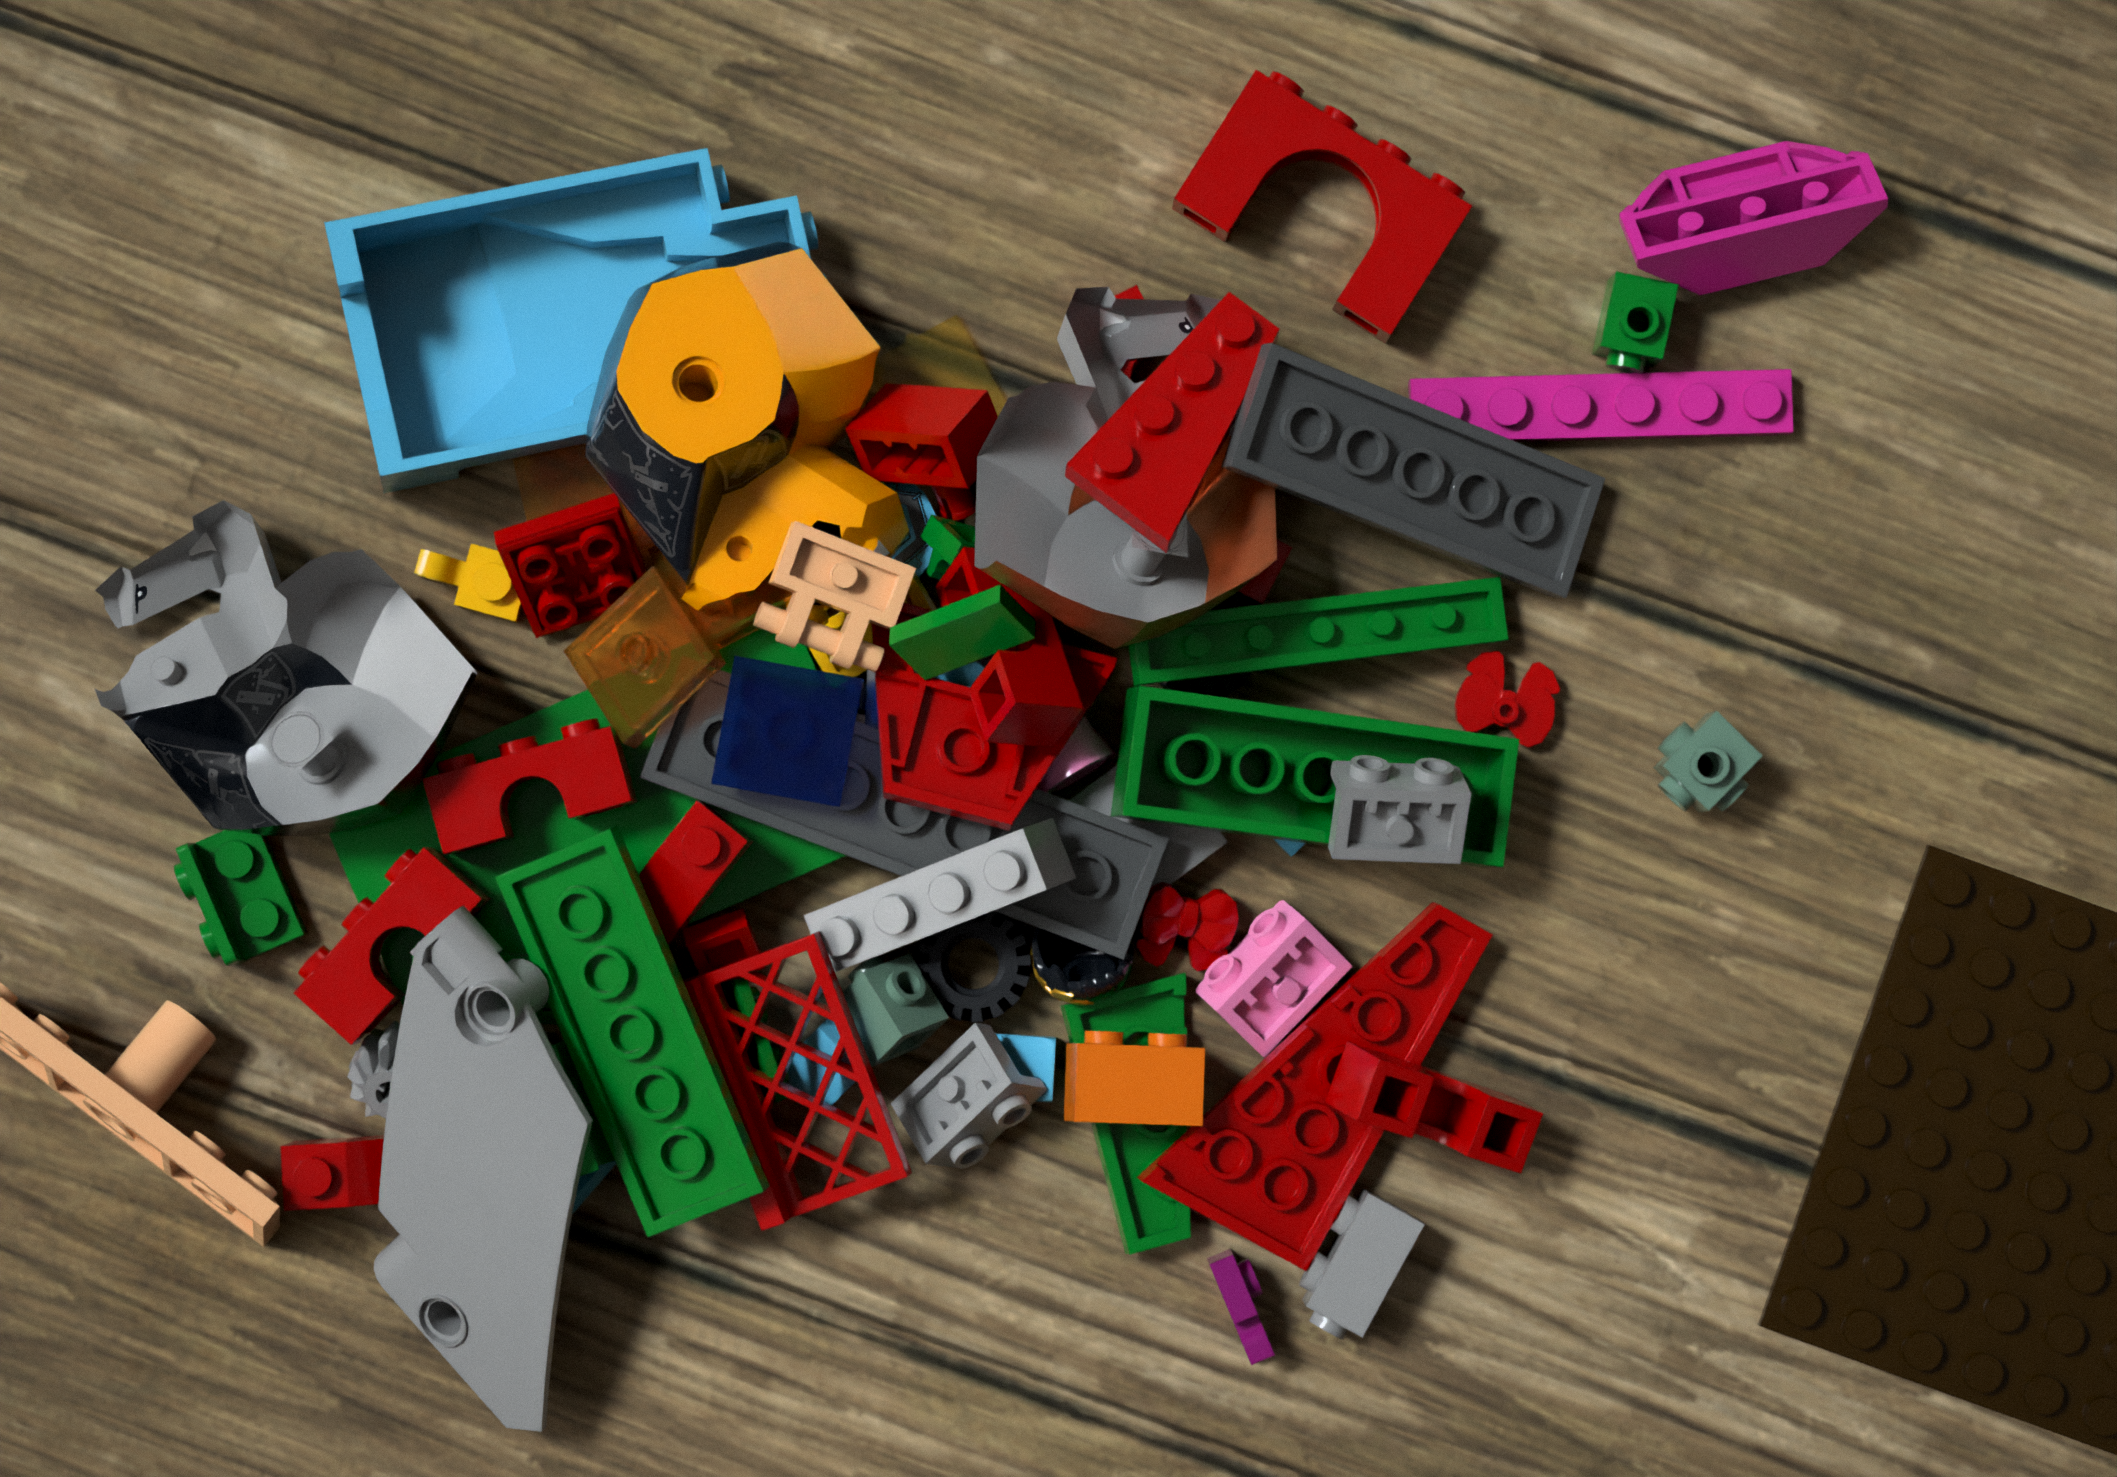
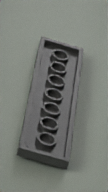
M688 657L684 659L640 775L642 779L900 876L1024 827L1053 818L1076 879L994 911L1123 960L1169 840L1167 837L1039 789L1035 791L1010 831L884 799L879 730L877 728Z

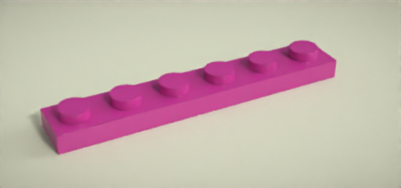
M1791 369L1415 378L1408 381L1409 399L1515 442L1778 436L1793 433Z

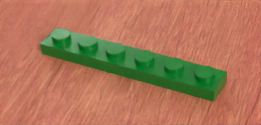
M1500 577L1211 610L1160 637L1129 645L1133 683L1134 686L1496 643L1509 639Z

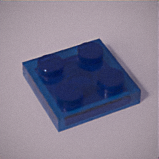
M734 656L711 784L841 807L864 679Z

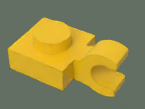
M471 543L466 562L432 551L420 550L414 574L457 586L455 606L518 623L522 605L497 550Z

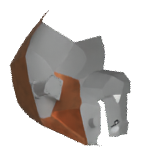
M1109 287L1076 288L1062 322L1057 341L1077 385L1049 382L1030 386L1017 396L1009 397L977 455L974 566L1039 606L1070 628L1114 649L1160 637L1197 619L1233 596L1277 560L1275 488L1221 467L1239 412L1229 429L1228 437L1218 456H1215L1202 481L1201 489L1191 508H1188L1181 521L1177 535L1167 553L1065 477L1066 464L1144 382L1141 381L1134 384L1120 370L1126 360L1170 355L1221 301L1219 299L1190 294L1186 301L1116 299Z

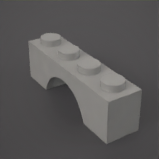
M1050 818L803 916L810 934L820 932L834 971L837 972L1076 879L1054 819Z

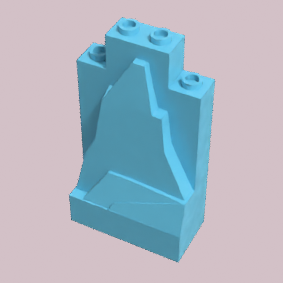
M708 148L324 222L383 492L388 493L459 478L458 471L467 467L586 443L587 424L605 352L628 299L638 288L682 266L775 242H786L801 247L811 259L809 251L818 249V237L811 211L801 213L797 195L721 210L720 204L730 202L726 175L722 164L711 166Z

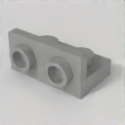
M1371 755L1355 756L1351 761H1332L1330 775L1336 787L1328 844L1332 859L1461 864L1471 791L1459 767L1437 758H1422L1417 760L1415 764L1389 763L1385 759Z
M974 1023L890 1104L925 1164L961 1169L970 1167L983 1159L989 1151L988 1145L1005 1129L1022 1122L1032 1110L1031 1105L1047 1089L1040 1078L1020 1075L991 1025Z

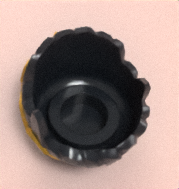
M1038 927L1035 928L1032 949L1030 950L1031 965L1035 977L1043 989L1059 1001L1083 1006L1094 1005L1095 1001L1105 999L1118 992L1131 974L1134 957L1132 943L1129 944L1123 960Z

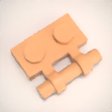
M793 521L790 524L769 581L771 585L792 592L791 599L786 610L762 602L756 613L753 626L776 634L775 641L795 648L800 643L830 655L831 663L849 669L854 664L876 672L881 663L884 648L863 640L867 626L870 622L890 630V627L896 625L916 568L798 521ZM814 601L847 614L840 631L808 619Z

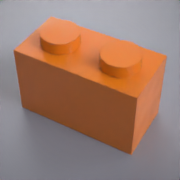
M1085 1031L1084 1043H1066L1064 1121L1203 1126L1205 1048L1187 1047L1186 1034L1148 1033V1046L1123 1045V1032Z

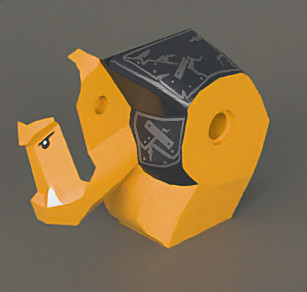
M775 242L682 266L638 288L628 299L605 352L587 424L585 457L685 581L687 586L681 599L698 611L708 603L726 599L739 592L755 590L774 569L788 529L793 521H798L810 527L817 520L840 525L841 539L890 558L893 557L909 534V528L898 493L829 451L832 446L847 434L845 428L864 408L873 383L875 362L881 348L801 247L791 243ZM790 599L786 602V608L789 604ZM814 601L808 619L823 625L829 622L827 610L830 607Z

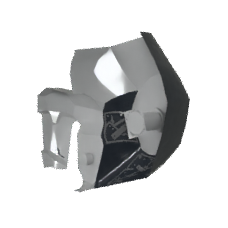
M224 500L192 516L193 531L131 570L124 567L118 568L95 589L103 597L105 610L117 628L134 625L208 589L221 594L219 612L199 617L136 655L128 673L112 690L102 692L95 689L100 705L111 710L125 721L214 829L267 836H315L355 829L401 814L442 750L477 676L476 670L409 595L362 549L353 552H332L310 560L285 581L281 582L265 532L250 513Z

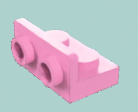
M1281 900L1273 908L1265 910L1254 919L1248 934L1229 954L1219 957L1209 966L1203 981L1196 987L1195 992L1265 1058L1353 966L1305 917L1287 902Z

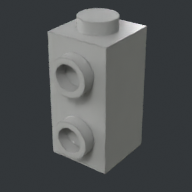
M1364 1188L1357 1200L1348 1195L1330 1230L1338 1233L1326 1256L1319 1252L1316 1253L1308 1270L1304 1271L1299 1282V1286L1307 1290L1302 1301L1306 1307L1314 1311L1309 1321L1342 1340L1348 1330L1363 1338L1425 1224L1415 1216Z

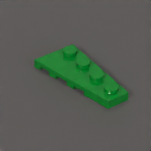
M1186 973L1120 989L1105 999L1095 1001L1094 1005L1083 1006L1071 1003L1060 1005L1069 1042L1084 1043L1085 1031L1123 1032V1045L1148 1046V1033L1187 1035V1027L1184 1024ZM1091 1122L1125 1254L1131 1255L1191 1238L1190 1208L1137 1178L1186 1132V1126Z

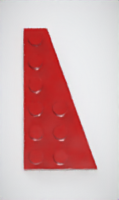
M1430 903L1203 1115V1126H1191L1137 1178L1307 1271L1384 1132V1129L1356 1121L1325 1102L1347 1041L1421 1065L1493 934L1438 903Z

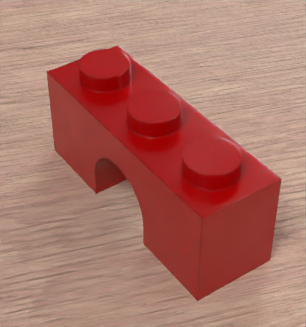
M963 547L935 586L941 606L944 607L1001 584L1036 620L1035 639L1006 650H998L969 688L985 741L1053 747L1081 712L1083 706L1079 689L1074 683L1063 651L1062 639L1057 633L1052 616L975 567V548Z
M598 718L560 728L563 736L562 740L538 746L536 736H530L499 745L501 757L476 764L474 753L436 763L439 774L422 780L443 854L453 855L513 838L514 834L508 815L509 801L516 788L530 779L544 778L558 788L563 797L569 819L577 820L637 803L617 728L612 726L600 728Z
M423 847L418 854L410 848L402 854L384 876L391 883L375 902L369 897L364 898L341 924L348 931L332 950L328 949L325 945L321 946L298 972L304 981L293 994L350 1045L362 1043L364 1038L370 1035L372 1030L380 1024L405 996L383 972L380 955L386 939L394 931L402 927L414 928L426 936L461 906L464 905L475 917L491 899L435 848Z
M1348 1041L1325 1099L1327 1104L1356 1121L1411 1139L1414 1134L1444 1144L1467 1157L1520 1174L1544 1114L1508 1094Z

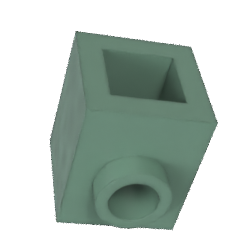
M910 953L888 962H884L881 956L874 957L856 967L848 975L852 983L843 991V994L872 1067L918 1049L949 1019Z

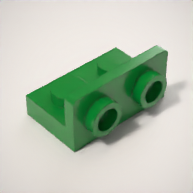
M223 830L196 843H186L176 848L181 861L174 865L177 881L185 896L189 900L196 898L206 920L199 924L200 933L206 948L214 959L222 957L226 966L239 965L308 935L266 835Z

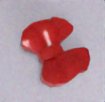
M1499 651L1481 653L1466 665V671L1472 675L1463 680L1455 697V720L1464 731L1475 733L1494 723L1499 727H1508L1513 737L1519 739V745L1525 748L1542 743L1554 722L1555 700L1551 695L1558 694L1560 691L1554 672L1541 662L1533 663L1521 680L1515 693L1511 690H1503L1505 678L1504 656Z
M1160 882L1150 888L1138 920L1139 931L1143 935L1136 936L1134 943L1142 958L1158 967L1164 964L1178 934L1189 937L1190 965L1197 972L1206 970L1216 959L1228 954L1226 947L1230 945L1238 926L1237 903L1223 889H1213L1198 900H1194L1189 897H1181L1171 884Z

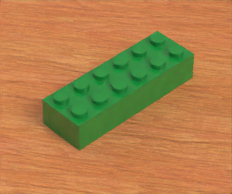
M1139 685L1127 689L1111 817L1328 846L1336 787L1330 775L1332 761H1351L1355 756L1371 755L1385 759L1389 763L1415 764L1417 760L1422 758H1437L1459 767L1471 791L1461 864L1484 868L1504 867L1519 739Z

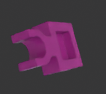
M1231 1249L1207 1258L1250 1364L1253 1365L1274 1356L1275 1354L1252 1301L1253 1298L1263 1295V1292L1249 1258L1236 1263Z

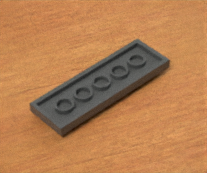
M1274 343L1262 344L1221 466L1553 598H1567L1605 481L1604 477Z

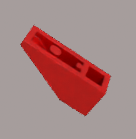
M699 800L693 804L639 874L669 947L753 843L750 838L705 802Z
M384 1135L300 1140L280 1146L284 1211L378 1204Z

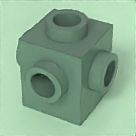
M1718 711L1706 713L1693 728L1685 721L1675 728L1658 746L1657 749L1665 756L1653 768L1664 778L1658 784V787L1681 810L1686 812L1693 806L1698 812H1705L1715 805L1722 812L1747 789L1749 784L1742 777L1763 755ZM1701 756L1706 759L1709 765L1706 776H1703L1698 770V760Z

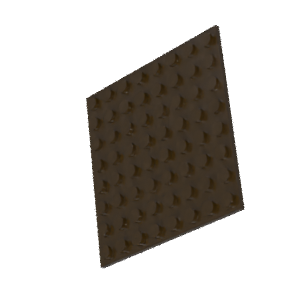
M1926 845L1759 1319V1326L2117 1455V912L1934 846Z

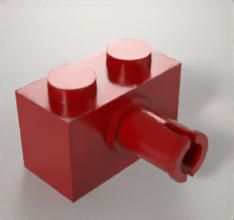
M885 383L845 428L863 472L878 481L931 485L943 518L950 519L952 517L954 521H958L976 512V493L972 484L977 479V455L998 418L988 390Z

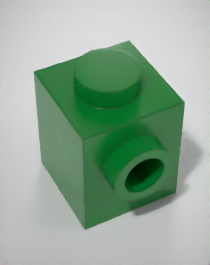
M1616 271L1606 284L1592 355L1606 357V367L1620 372L1643 374L1645 366L1654 368L1664 357L1679 284Z

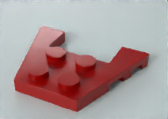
M903 603L896 625L926 614L930 609ZM871 623L872 644L884 648L881 663L876 672H874L883 798L1010 831L1114 672L1117 658L1063 644V651L1074 683L1080 692L1083 706L1081 712L1053 747L992 743L985 741L969 692L970 687L936 678L924 680L889 646L890 630Z

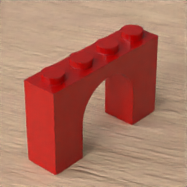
M1255 70L1174 197L1172 209L1223 242H1226L1261 186L1278 170L1290 164L1303 161L1327 162L1346 170L1362 184L1370 197L1375 214V234L1370 249L1338 297L1332 310L1383 343H1386L1469 213L1472 205L1462 199L1465 191L1450 179L1438 173H1433L1429 179L1410 167L1411 157L1396 145L1383 139H1379L1375 145L1356 133L1355 130L1358 124L1344 112L1329 105H1326L1323 111L1302 99L1301 96L1304 90L1290 78L1275 71H1272L1270 76L1267 77L1258 70Z

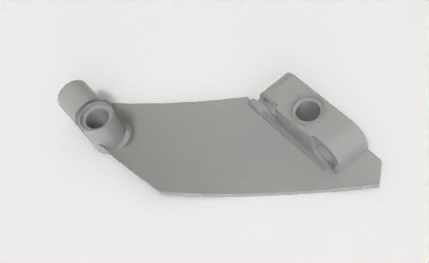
M463 905L439 923L410 951L414 958L400 1020L391 1075L378 1210L399 1235L377 1255L374 1260V1272L382 1288L506 1428L542 1432L547 1426L550 1371L563 1265L576 1192L593 1120L558 1061L536 1015L545 1006L549 997V987L544 974L532 962L524 959H512L505 962L499 955L503 951L502 947Z

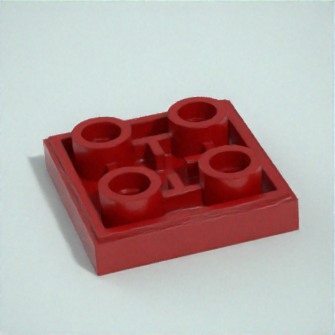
M615 493L493 532L498 552L536 638L657 599L653 582L622 504Z

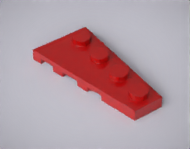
M1228 292L1066 464L1065 477L1167 553L1177 535L1181 521L1188 508H1191L1201 489L1202 481L1215 456H1218L1228 437L1229 429L1242 406L1262 344H1276L1280 328L1231 292Z

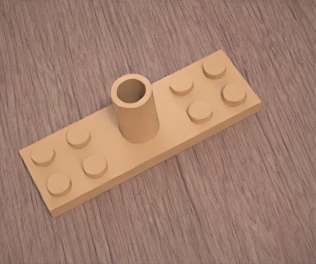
M0 982V1050L262 1247H265L280 1228V1206L274 1200V1197L278 1194L276 1190L250 1170H246L240 1177L229 1169L222 1161L226 1155L224 1151L200 1132L194 1131L188 1138L157 1115L158 1111L217 1041L214 1034L189 1012L177 1004L166 1000L104 1075L73 1051L67 1044V1041L70 1039L69 1035L57 1024L42 1014H39L34 1021L24 1015L15 1005L18 997Z

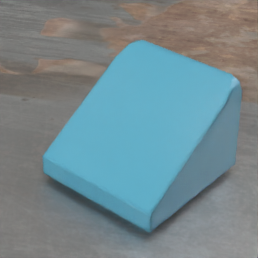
M995 1033L1020 1075L1040 1078L1047 1090L1036 1101L1052 1102L1056 1037Z

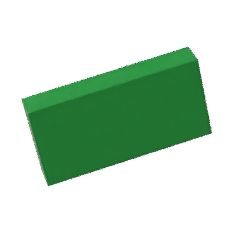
M1000 584L890 627L889 646L924 680H928L993 655L998 650H1006L1035 639L1036 620Z

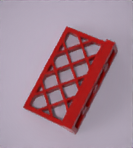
M819 931L684 980L689 996L770 1185L765 1191L749 1197L761 1231L783 1224L792 1217L906 1178L912 1173ZM804 951L808 952L817 976L809 996L777 981L786 959ZM773 963L768 976L755 971V969ZM740 976L763 987L751 1017H747L745 1014L729 1007L720 982ZM822 991L828 1005L818 1001ZM772 992L804 1007L792 1036L760 1022ZM813 1012L835 1022L840 1039L832 1056L801 1042ZM736 1024L746 1028L742 1038ZM754 1033L786 1048L774 1078L767 1076L751 1064L747 1051ZM845 1051L851 1065L841 1061ZM795 1053L827 1067L815 1097L783 1082ZM836 1072L859 1084L864 1098L856 1117L824 1102ZM760 1085L769 1088L766 1097H764ZM777 1093L810 1108L798 1137L775 1126L770 1112ZM868 1112L871 1115L874 1126L865 1122ZM819 1113L850 1128L838 1157L807 1142ZM859 1133L882 1144L890 1167L869 1173L847 1162ZM783 1145L792 1149L789 1158ZM801 1153L833 1169L825 1189L806 1197L802 1196L794 1175V1170ZM842 1173L854 1179L837 1185Z

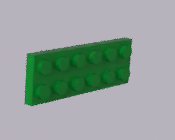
M618 826L496 876V881L529 959L542 971L547 979L549 987L548 1004L647 1237L759 1194L770 1187Z

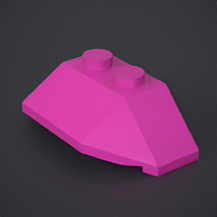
M1784 141L1665 170L1640 193L1632 205H1628L1619 213V221L1638 269L1668 282L1679 284L1680 287L1698 295H1704L1825 265L1888 207V197L1868 153L1850 151L1848 154L1824 146Z

